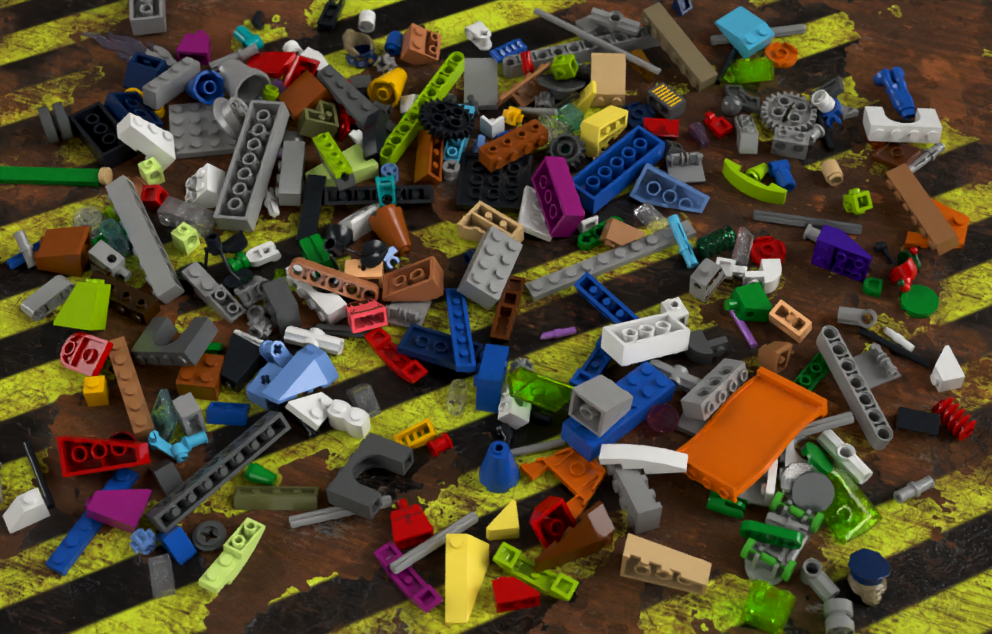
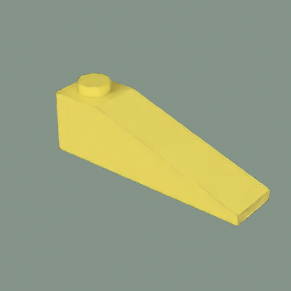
M446 534L445 624L468 623L479 589H481L483 578L489 567V544L469 534Z

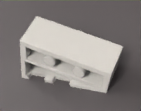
M132 113L126 115L117 124L118 138L133 150H140L146 155V160L154 157L163 171L176 160L173 134L169 131H165Z

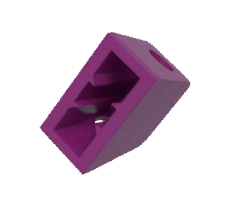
M197 30L196 34H185L176 50L178 62L185 57H189L200 62V65H209L212 49L209 35H206V32L203 30Z

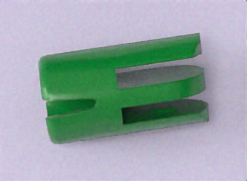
M711 490L706 509L742 520L748 501L737 497V502L733 503Z

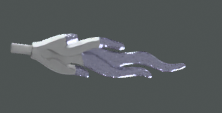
M107 32V36L111 40L116 41L112 42L99 33H82V36L95 38L105 49L116 50L117 57L126 62L137 51L166 60L168 69L177 63L165 48L147 42V47L149 48L147 49L141 42L132 37L114 35Z

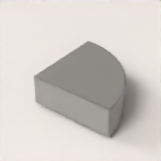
M840 104L842 114L839 116L842 120L858 116L859 111L855 107L851 108Z

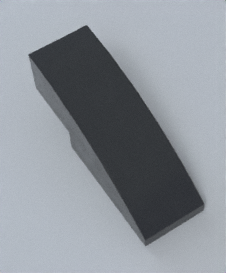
M381 109L368 115L365 121L362 138L365 161L380 154L389 135L385 130L389 118Z

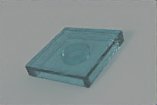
M160 389L150 416L155 431L159 433L163 440L169 443L178 418L168 389Z

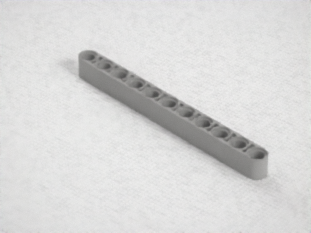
M644 26L639 28L637 36L624 32L598 36V38L628 53L640 48L643 50L660 46L659 42L652 37L651 32ZM586 39L530 51L532 64L535 66L534 72L540 64L543 63L545 65L548 62L552 64L554 57L561 54H574L577 63L591 61L592 53H612ZM520 54L510 55L503 59L504 77L511 79L525 76L524 71L522 72L521 69L523 66Z

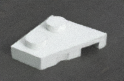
M323 392L291 400L285 408L316 431L328 417L327 409L333 400Z

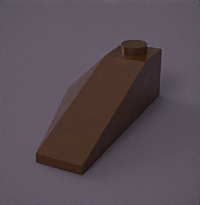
M598 501L579 517L581 521L574 528L569 526L565 530V534L560 542L554 541L535 559L533 570L535 573L597 553L603 547L608 548L612 544L615 528L601 501Z

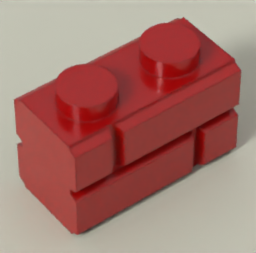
M644 118L643 128L658 138L677 139L679 135V120L672 119L670 121L669 119Z

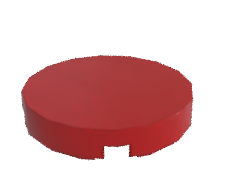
M771 236L756 238L749 248V257L758 266H760L761 259H780L782 264L787 253L783 242L777 241Z

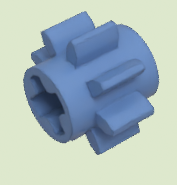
M140 528L131 535L132 542L129 544L137 555L140 552L146 555L155 549L157 538L150 528L146 531Z

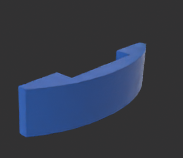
M602 335L597 340L596 347L581 369H577L569 384L577 386L604 373L612 357L601 348Z

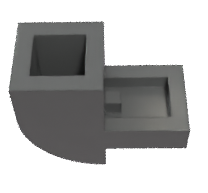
M699 329L690 332L688 350L684 352L696 364L711 365L713 357H719L726 353L728 340L726 336L707 341L702 330Z

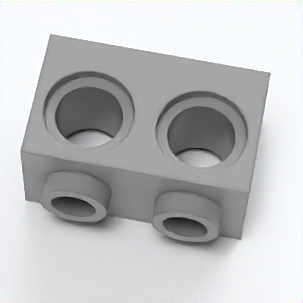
M775 127L770 154L805 160L811 133Z
M191 392L172 400L178 422L187 437L202 430L207 432L201 409Z

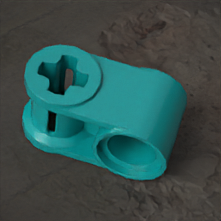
M394 174L386 177L375 176L381 207L386 206L383 204L385 197H391V204L396 205Z

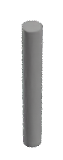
M516 107L521 109L520 114L557 115L558 113L556 108Z
M560 438L510 450L513 457L565 446V441Z

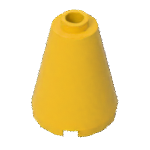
M394 68L372 80L368 86L370 100L372 102L378 100L385 105L391 104L394 108L401 98L407 81V73L402 68Z

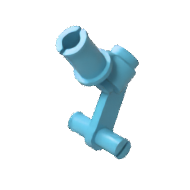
M155 430L151 431L148 437V443L152 450H155L156 447V449L176 460L177 463L186 461L189 458L188 453L192 451V448L208 442L204 430L188 437L185 435L180 443L178 442L173 445L163 440Z

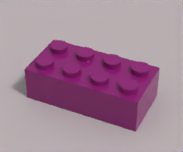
M545 156L531 180L536 190L550 237H570L585 217V212L580 203L579 195L577 194L565 157Z

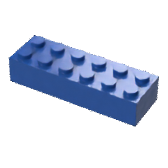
M636 126L572 177L582 207L594 215L638 179L646 163L655 165L664 157L665 142L641 126Z
M645 361L616 383L617 386L628 391L633 396L631 409L606 433L598 437L574 418L570 417L563 422L561 438L588 462H591L600 455L602 444L616 443L668 403L673 397L676 384L648 361Z

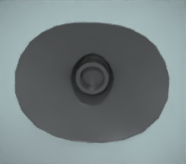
M544 74L537 77V83L548 88L549 93L555 96V100L558 101L570 99L575 90L586 85L585 80L576 78L556 80L554 74Z

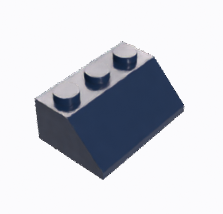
M138 92L108 93L103 106L118 123L126 115L132 113L149 123L155 124L159 128L163 126L164 123L149 106L143 104V98Z

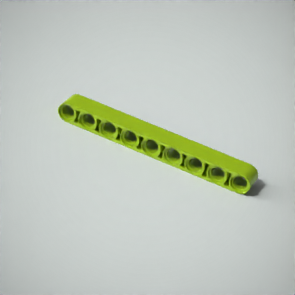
M457 51L449 55L388 136L379 154L381 166L387 163L396 164L416 137L418 131L423 127L419 125L420 121H418L421 105H424L425 101L429 102L430 99L436 101V98H439L442 101L465 70L463 53Z

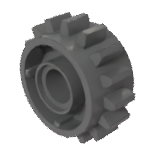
M564 132V134H557L556 138H552V143L548 144L550 150L547 153L552 157H565L569 168L575 169L576 165H581V160L585 159L583 153L586 152V148L583 147L585 144L583 140L580 141L579 135L575 137L573 132L571 134ZM565 149H570L567 154H563Z

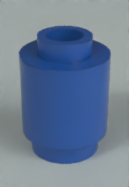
M392 31L388 35L384 46L386 53L390 55H398L400 53L403 41L402 33Z

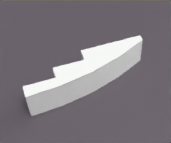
M602 444L599 461L601 465L621 464L623 470L643 468L645 474L686 472L688 454L645 445Z

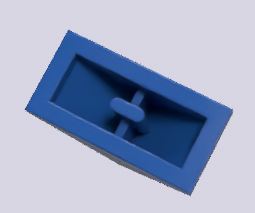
M175 525L166 534L160 532L155 536L180 566L198 553L183 529L178 525Z

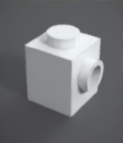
M679 297L661 302L660 314L669 312L685 326L687 325L689 312Z

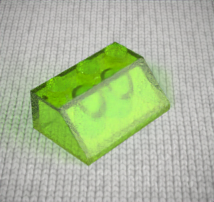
M521 366L517 367L507 376L509 394L516 399L553 412H557L571 400L574 386Z
M834 468L826 475L834 487V499L832 504L820 513L825 515L823 520L842 544H846L869 532L883 519L846 470Z

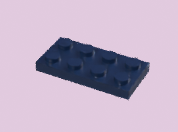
M411 323L397 347V353L455 370L451 335ZM472 341L475 361L477 363L484 344Z

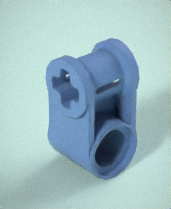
M265 340L260 344L259 352L267 363L271 362L284 368L294 357L281 341L276 340L272 342Z

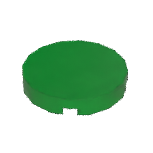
M911 285V289L907 293H901L899 301L903 311L905 309L908 315L919 319L930 317L937 311L939 305L936 293L922 285Z
M807 442L802 446V456L808 457V465L815 472H821L828 478L835 474L836 470L832 461L818 446L811 442Z

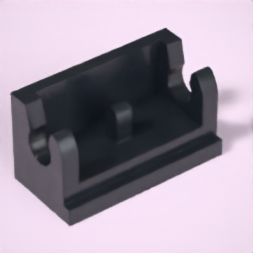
M899 406L895 414L894 430L915 431L930 434L931 438H935L938 435L940 414Z

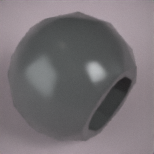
M734 94L727 95L722 101L721 110L728 116L739 114L742 110V101Z

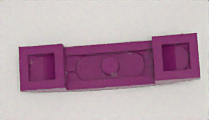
M391 540L373 552L393 582L421 611L427 613L443 601V598L430 584L427 585L411 566L398 574H394L391 571L390 563L403 555Z

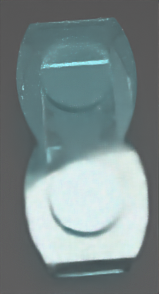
M109 218L99 224L100 231L108 240L110 247L124 258L133 254L132 246L124 237L122 227L113 218Z

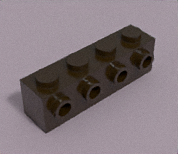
M98 270L90 277V279H103L105 284H111L108 309L115 310L121 316H127L136 323L148 326L153 317H156L161 311L158 299Z

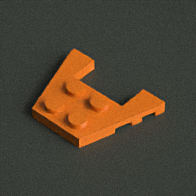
M932 199L957 234L960 246L954 249H962L970 217ZM908 231L904 248H911L912 246L928 248V239L923 238L919 233Z
M572 447L559 450L554 455L546 458H537L535 462L529 464L526 462L520 465V471L532 482L549 470L575 495L566 503L575 521L578 520L607 473V470L596 459L588 462Z

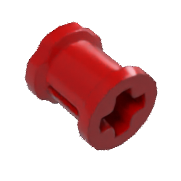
M443 432L437 439L426 442L430 453L435 458L442 451L453 448L452 440L446 432Z

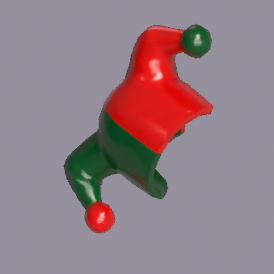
M912 247L910 252L901 251L897 257L899 261L897 266L889 271V278L899 286L903 293H907L911 289V282L917 276V271L922 267L917 254V247Z

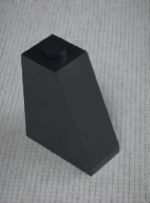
M235 333L231 335L220 373L222 385L227 390H233L239 394L267 362L260 354L259 346Z

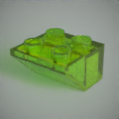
M767 57L753 58L752 62L751 58L736 60V63L731 64L737 84L774 80L773 60H767Z
M755 578L742 609L740 620L770 634H783L797 597L787 590L778 589L767 581H760Z

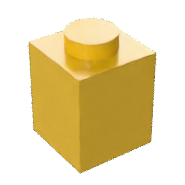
M104 375L84 377L83 395L88 407L109 405V386Z

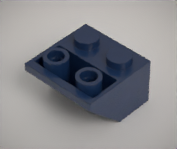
M136 51L128 61L123 88H136L142 91L144 85L168 70L166 60Z

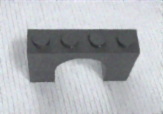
M153 317L130 350V353L135 357V361L141 365L195 366L219 330L209 317H194L184 333L177 340L169 344L178 329L168 317Z
M370 432L361 441L355 453L350 455L345 466L340 468L335 479L328 484L326 488L328 502L372 520L382 507L381 492L356 481L357 477L363 471L371 468H384L404 476L414 463L413 449Z

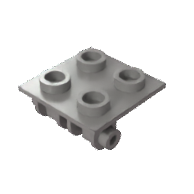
M699 151L690 153V156L688 152H686L685 156L681 152L676 154L670 153V155L665 157L667 171L671 176L684 183L706 182L701 162L703 154L699 153Z
M392 301L389 306L386 305L387 322L409 328L411 323L422 326L432 301Z
M872 343L869 346L870 351L853 357L869 389L901 377L897 370L898 368L892 364L891 359L887 357L888 355L882 351L880 344Z

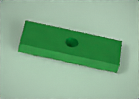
M820 351L795 378L794 383L813 391L829 373L830 369Z

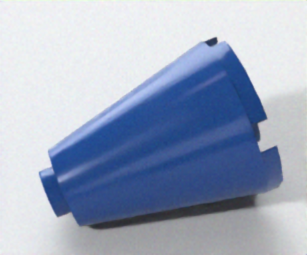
M214 70L201 71L185 85V91L190 97L207 105H212L217 98L224 97L226 88L223 85V77Z
M495 441L490 444L480 466L479 481L489 492L497 494L506 493L518 484L520 471L508 444L503 441Z

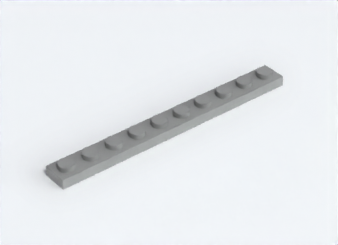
M689 221L681 222L687 239L695 238L697 232ZM668 227L525 284V290L534 302L574 286L573 284L586 272L590 273L593 277H597L678 243L671 227Z

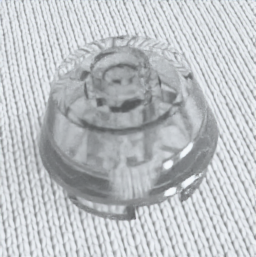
M87 205L75 211L72 227L90 226L91 240H93L108 228V219L97 207Z

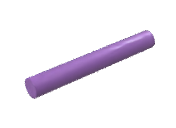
M729 310L751 349L756 348L758 344L745 322L740 321L733 310Z

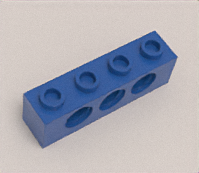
M586 272L573 284L577 292L613 325L640 319L590 273Z

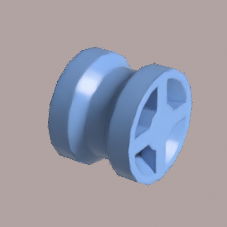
M393 163L384 164L381 167V177L394 174L395 184H397L399 181L397 165Z

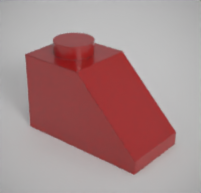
M501 576L496 578V580H492V593L497 613L540 606L539 592L517 578Z

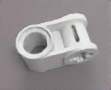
M481 21L465 27L464 30L467 38L478 49L482 51L491 49V31Z

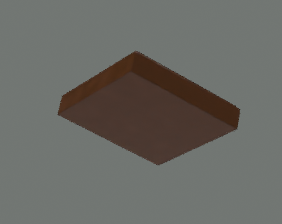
M886 142L871 155V160L892 169L904 163L909 166L922 155L923 149L906 142Z

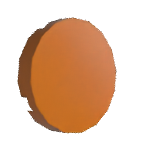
M777 41L770 43L766 47L764 58L773 67L788 68L796 63L798 51L790 43L784 42L783 44Z

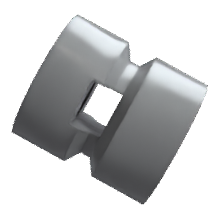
M833 598L825 601L823 609L826 619V634H855L854 621L851 620L853 617L852 602L844 598Z

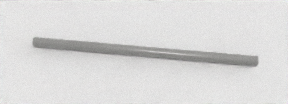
M537 7L533 11L534 14L612 53H626L627 60L657 75L661 71L660 68Z

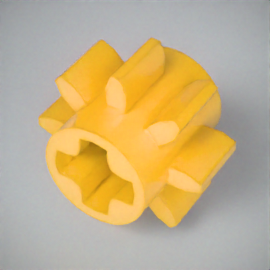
M509 106L508 110L504 109L502 113L505 123L517 126L518 122L522 123L524 117L523 114H520L521 109Z

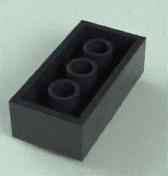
M100 101L68 116L74 133L103 167L112 169L137 156L135 150L118 138V122Z

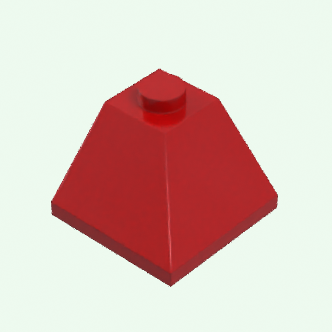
M297 55L285 71L282 78L283 86L289 87L306 69L314 75L320 61Z
M551 495L534 508L529 521L544 549L554 541L560 542L565 534V530L569 526L574 528L577 525L564 499Z

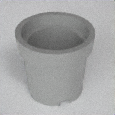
M227 60L219 68V74L224 79L225 92L230 98L238 97L244 102H250L256 96L262 97V90L265 88V85H272L271 79L266 73L259 69L251 68L240 60Z

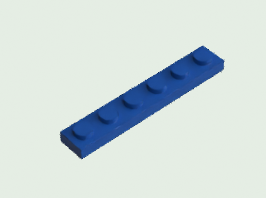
M445 288L456 372H476L466 297L458 292L457 288Z
M128 468L117 469L102 490H129L138 480L139 475ZM86 510L45 563L47 568L65 576L104 523L86 517Z

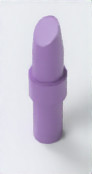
M575 327L544 332L540 340L558 339L563 336L576 334Z

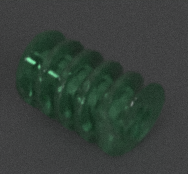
M725 225L723 228L699 237L695 244L699 254L705 259L709 258V256L714 257L715 253L720 254L721 250L725 252L727 247L729 249L733 248V242H737V236L731 226Z

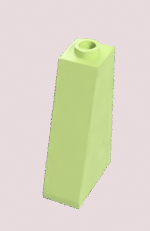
M358 143L342 152L352 167L356 183L379 176L378 163L373 158L365 161L363 148ZM323 164L305 173V185L307 184L308 174L326 176V187H337Z

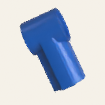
M783 159L769 162V176L775 178L778 186L787 190V193L795 189L796 183L790 173L789 161Z

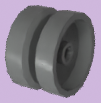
M61 101L52 104L54 115L50 114L47 106L37 108L49 145L59 141L56 132L59 130L64 140L73 138L70 129L72 126Z

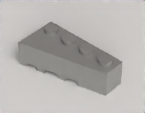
M621 464L605 465L608 476H612L613 489L620 496L619 503L621 509L627 513L626 520L629 528H633L635 535L659 528L662 505L660 502H656V494L653 488L649 489L646 475L640 474L642 470H623Z

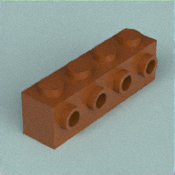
M533 119L479 147V161L490 172L500 169L547 144L548 130L538 120Z
M422 128L418 131L414 184L434 185L435 188L442 182L444 140L442 141L439 136L434 138L435 134L429 135V130H423Z

